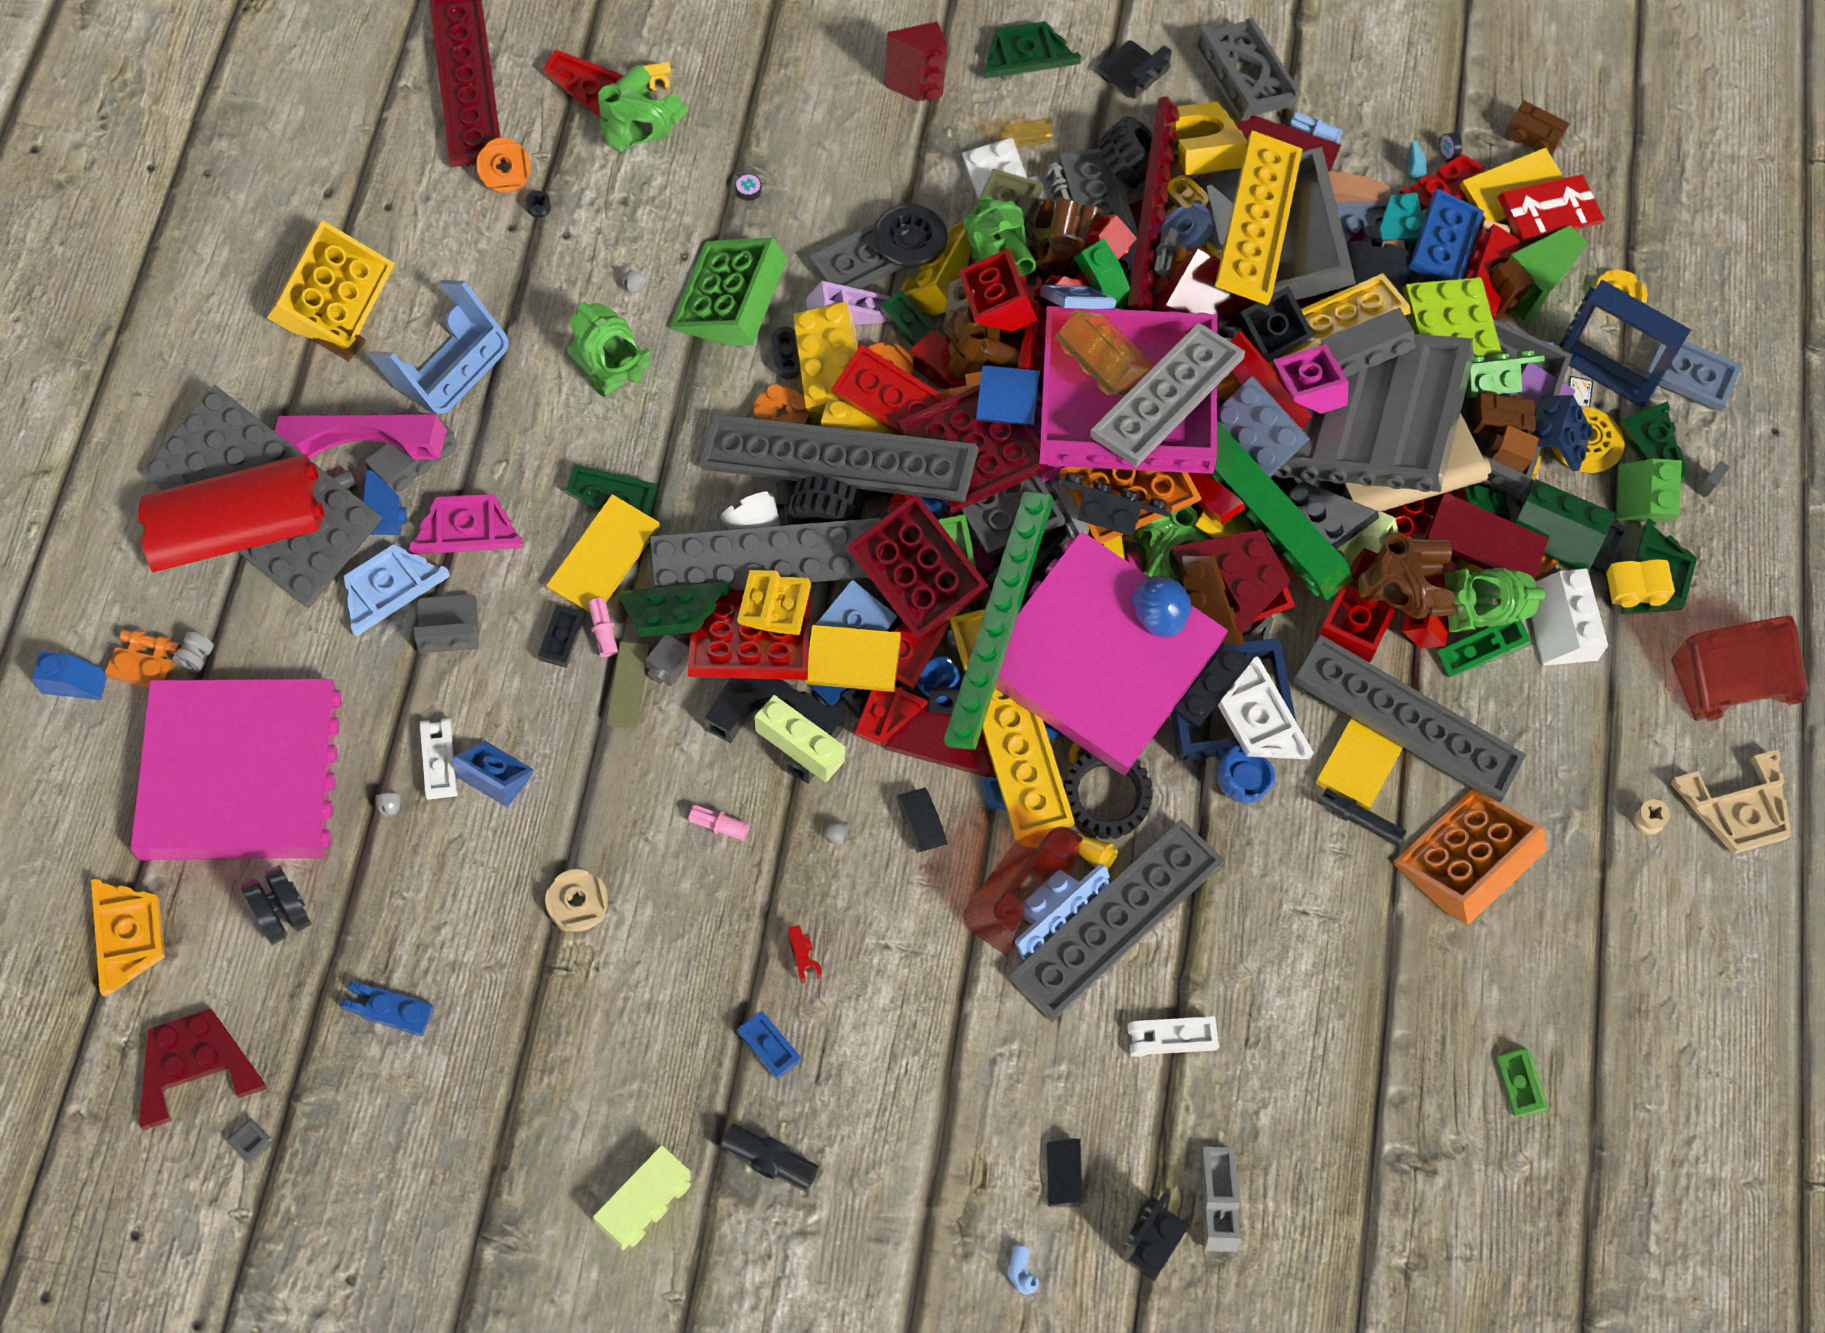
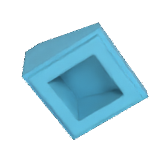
M1413 141L1406 156L1408 177L1412 179L1428 177L1426 157L1418 142Z

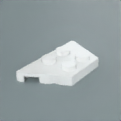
M1258 656L1255 657L1220 701L1218 707L1246 756L1289 759L1311 758L1314 752Z

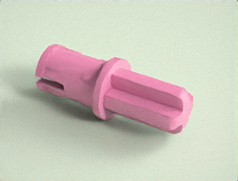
M603 598L592 599L589 601L594 624L591 630L597 638L600 657L613 656L618 653L613 632L614 623H610L605 600Z
M697 805L692 807L688 817L689 822L714 830L716 835L720 832L740 839V841L745 840L750 826L748 822L726 816L723 811L717 813Z

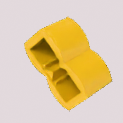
M1667 560L1618 562L1611 564L1606 572L1612 604L1633 607L1638 605L1639 602L1650 603L1652 606H1659L1665 604L1675 592Z

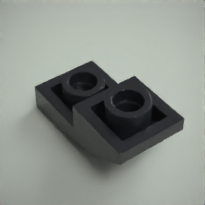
M926 787L896 795L904 824L909 825L916 853L948 844L938 813Z

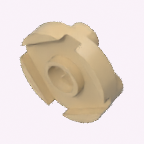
M582 869L565 871L554 879L555 882L546 892L545 903L551 920L561 930L584 931L604 920L608 907V895L601 879ZM574 894H579L580 898H586L579 907L568 903V901L573 900Z

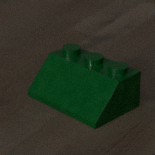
M1535 479L1526 495L1515 524L1549 538L1544 552L1545 556L1575 569H1587L1589 572L1616 513Z

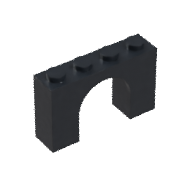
M730 678L704 718L705 731L731 744L746 719L756 710L763 708L771 697L775 695L834 739H837L844 727V715L841 714L838 708L829 704L825 706L816 701L811 694L805 691L798 692L790 688L788 683L782 679ZM785 754L783 757V771L809 784L814 774Z

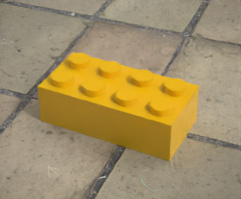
M846 301L793 314L805 404L814 424L821 423L827 400L845 402L832 394L831 388L858 349L854 317Z

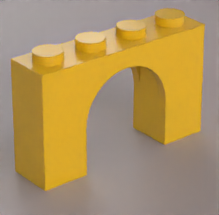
M1217 101L1177 106L1179 121L1176 123L1177 139L1174 142H1178V165L1185 175L1242 168L1248 141L1243 136L1242 131L1237 128L1234 120L1230 119L1227 111Z

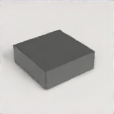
M1720 461L1704 480L1697 493L1704 498L1708 497L1722 480L1729 466Z
M252 1118L226 1140L249 1166L274 1143Z

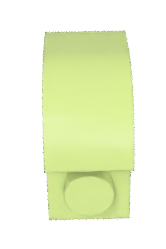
M1378 511L1380 517L1378 520L1336 549L1347 561L1348 567L1363 548L1378 553L1387 536L1399 533L1395 517Z

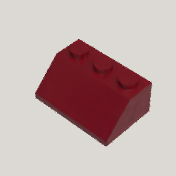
M938 21L887 32L884 81L886 88L917 102L943 97L948 45Z

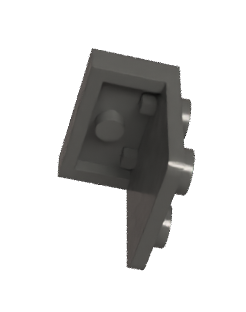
M474 595L430 597L418 600V627H414V636L419 653L479 649L477 599Z

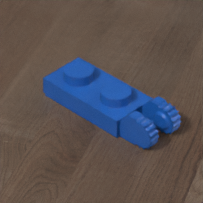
M349 982L347 987L349 991L369 999L366 1006L343 999L340 1004L341 1009L362 1016L364 1020L423 1037L434 1010L433 1004L377 987L372 989L365 984Z

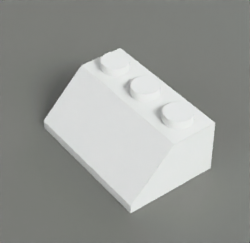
M1588 570L1559 571L1536 581L1538 588H1543L1546 592L1545 598L1539 600V606L1535 615L1530 617L1542 666L1599 660L1608 647V642Z

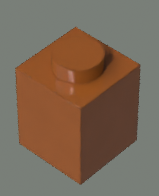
M1507 425L1501 434L1496 433L1490 444V449H1493L1491 459L1522 473L1533 461L1539 438Z

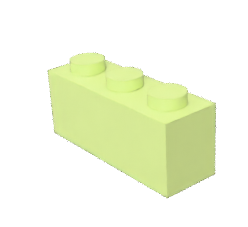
M773 695L755 715V731L825 783L844 763L845 746L777 696Z
M661 1145L593 1216L595 1225L622 1250L628 1245L631 1247L635 1246L645 1234L643 1229L651 1221L656 1223L664 1216L668 1210L666 1205L674 1196L678 1199L689 1189L691 1185L689 1183L691 1180L690 1170Z

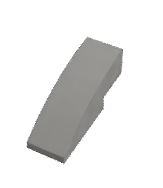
M1203 1146L1202 1210L1205 1251L1237 1252L1241 1234L1238 1213L1240 1197L1235 1148Z

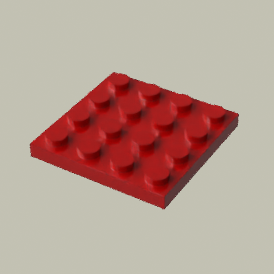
M729 590L727 596L721 595L715 602L717 608L713 613L705 618L704 624L697 632H691L688 677L808 680L811 592H809L800 635L764 631L739 624L737 620L745 590Z

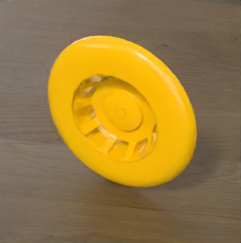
M1581 406L1588 423L1592 425L1593 435L1588 441L1584 462L1581 463L1579 472L1599 473L1606 471L1617 464L1623 455L1625 443L1622 431L1617 423L1604 412L1591 407ZM1551 446L1552 452L1559 461L1569 467L1558 446Z

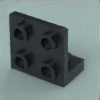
M1166 1192L1162 1194L1160 1199L1152 1197L1139 1219L1143 1225L1140 1226L1136 1223L1122 1245V1248L1127 1250L1122 1260L1153 1281L1156 1280L1190 1226L1163 1207L1170 1196Z

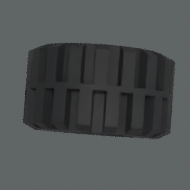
M1125 116L1099 138L1098 144L1103 159L1111 171L1128 186L1134 189H1142L1146 183L1153 133L1137 119Z
M824 476L801 478L794 486L786 515L787 522L790 525L857 520L861 517L864 499L860 492H857L854 487L843 481Z

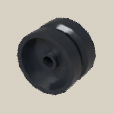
M280 865L265 872V879L272 890L271 892L266 894L261 883L256 879L240 885L247 902L271 945L286 939L287 932L280 920L284 917L287 918L291 928L297 932L312 925L303 908L305 904L293 881L289 882Z

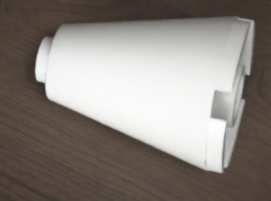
M761 492L740 500L742 505L737 507V509L734 510L731 505L720 516L728 530L781 526L775 498L772 493L769 495L768 492Z

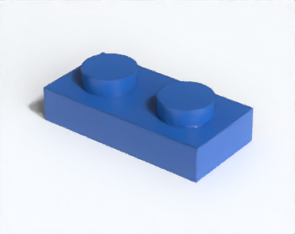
M762 1010L737 1029L738 1035L776 1080L801 1062V1056Z

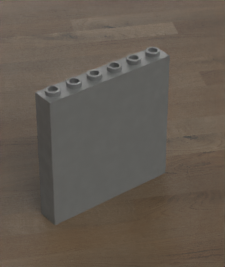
M1322 147L1304 151L1301 154L1273 289L1275 293L1289 286L1296 300L1356 285ZM1241 169L1194 182L1207 194L1206 186L1213 185L1228 200L1234 203ZM1169 194L1168 201L1165 202V213L1176 205L1171 201ZM1211 207L1210 210H1209V212H1210V214L1212 215L1213 221H1214V224H1215V220H1214V216H1213V212H1212V207ZM1216 228V232L1208 240L1222 254Z

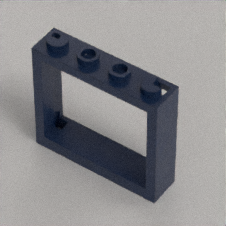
M1601 280L1596 289L1593 287L1589 288L1559 346L1563 348V351L1572 354L1569 367L1637 406L1644 408L1691 329L1608 282ZM1597 307L1667 346L1648 379L1579 341Z
M1280 638L1249 641L1241 645L1230 644L1251 661L1257 656L1260 660L1271 659L1276 688L1296 721ZM1226 644L1218 647L1205 666H1210ZM1173 711L1170 713L1178 761L1187 760L1188 762L1195 761V763L1204 761L1205 757L1216 756L1217 760H1220L1223 754L1227 753L1230 748L1240 746L1236 738L1190 743L1187 722Z

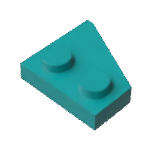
M1417 193L1391 195L1380 226L1383 241L1404 240V244H1416L1424 221Z

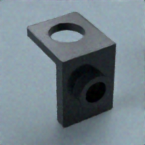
M964 668L962 673L961 685L965 675ZM931 687L929 712L952 714L960 690ZM939 696H948L952 699L953 703L945 707L939 705L936 699Z

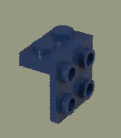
M1574 395L1542 396L1535 415L1536 428L1531 435L1539 438L1537 447L1558 446L1571 471H1579L1581 463L1584 462L1588 441L1593 435L1592 425L1588 423L1583 414V409L1578 405Z

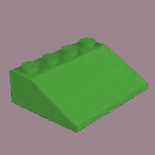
M774 238L705 241L670 328L677 332L729 346L753 345L788 259Z

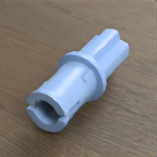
M1296 112L1291 120L1292 127L1335 143L1339 142L1343 133V129L1324 123L1321 118L1316 120L1299 112Z

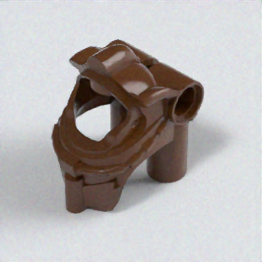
M1057 198V201L1048 199L1041 201L1033 217V226L1029 228L1034 242L1033 259L1036 263L1035 271L1040 275L1039 278L1046 282L1051 275L1072 278L1081 272L1073 257L1089 247L1086 234L1100 219L1101 208L1081 204L1079 215L1076 216L1079 202L1064 198Z
M969 305L966 310L959 311L958 313L954 309L947 312L943 326L951 335V342L948 347L950 360L947 367L952 375L958 378H965V374L981 372L983 365L1018 369L1020 350L999 341V338L1008 337L1023 340L1025 327L1010 332L977 324Z
M1399 533L1390 534L1384 541L1371 567L1359 576L1358 587L1360 597L1366 598L1367 596L1369 602L1383 600L1390 606L1400 608L1410 617L1416 619L1424 618L1427 614L1429 616H1453L1455 613L1454 593L1446 588L1433 586L1425 579V577H1440L1442 575L1443 563H1449L1451 560L1452 547L1450 540H1412L1410 537Z

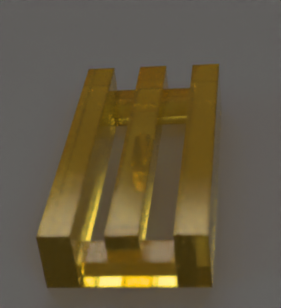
M1049 117L1000 126L998 142L1013 137L1016 148L1048 143L1051 141L1050 136L1053 124Z

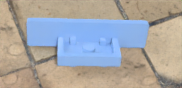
M1099 864L1080 882L1059 869L1016 908L1019 915L1032 924L1015 940L1017 949L1024 961L1112 882L1104 865Z

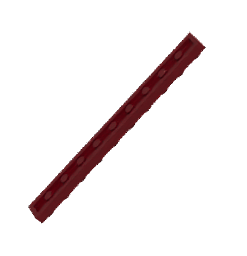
M1168 96L1158 98L1128 299V307L1130 310L1136 311L1150 310L1154 304L1152 295L1153 288L1157 283L1155 275L1157 254L1155 249L1160 243L1162 223L1165 222L1164 209L1165 202L1168 201V182L1171 181V161L1174 160L1173 145L1177 139L1176 123L1179 121L1178 108L1176 105L1173 106Z

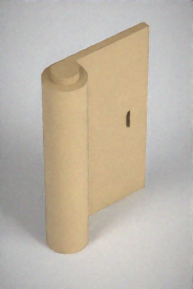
M1460 413L1441 492H1422L1403 488L1392 489L1390 487L1363 486L1352 483H1344L1347 489V499L1381 512L1486 481L1488 474L1491 473V466L1488 459L1482 457Z

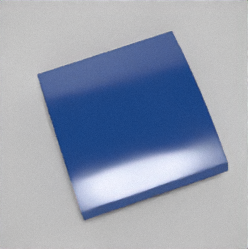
M983 365L976 420L1034 426L1040 371Z

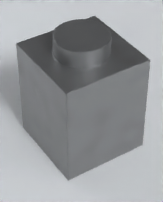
M669 634L664 635L646 658V667L650 678L661 684L664 682L672 687L688 666L690 647Z

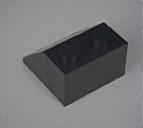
M1289 286L1272 294L1268 305L1257 302L1231 316L1234 324L1244 329L1245 336L1267 362L1314 337Z

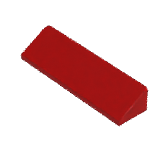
M1242 331L1239 332L1230 342L1244 350L1245 354L1244 359L1231 371L1232 375L1241 386L1251 376L1255 377L1303 430L1312 417L1303 405L1294 402L1282 379Z

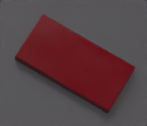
M1256 115L1250 116L1248 120H1239L1237 128L1242 131L1247 141L1253 130L1302 148V152L1322 147L1328 172L1332 171L1341 144Z
M1446 492L1440 498L1425 540L1449 539L1452 555L1480 568L1516 570L1527 573L1534 579L1537 576L1549 538Z
M929 701L920 712L894 733L886 743L885 750L984 777H996L983 731L981 730L976 750L946 746L944 738L952 714L930 713Z

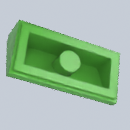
M1525 1047L1496 1056L1514 1116L1518 1117L1550 1110L1532 1051Z

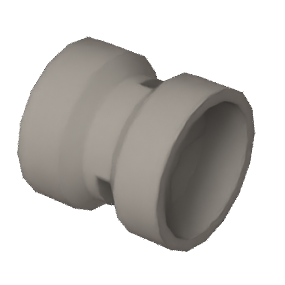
M187 632L183 639L184 645L181 649H177L173 660L182 668L199 673L204 665V657L211 653L214 645L200 634Z

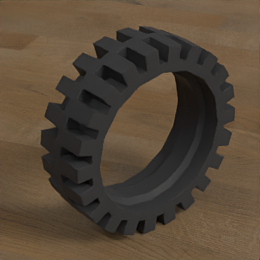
M1090 752L1087 755H1082L1073 764L1066 775L1063 786L1074 818V825L1077 824L1081 832L1084 833L1086 831L1090 833L1089 836L1094 838L1100 836L1101 839L1106 840L1109 837L1116 839L1131 833L1142 823L1150 809L1153 790H1151V778L1147 777L1148 771L1145 767L1142 768L1140 766L1141 762L1138 759L1126 774L1135 786L1136 801L1134 808L1127 816L1116 821H1103L1094 818L1085 811L1079 800L1078 788L1084 775L1096 767L1108 765Z

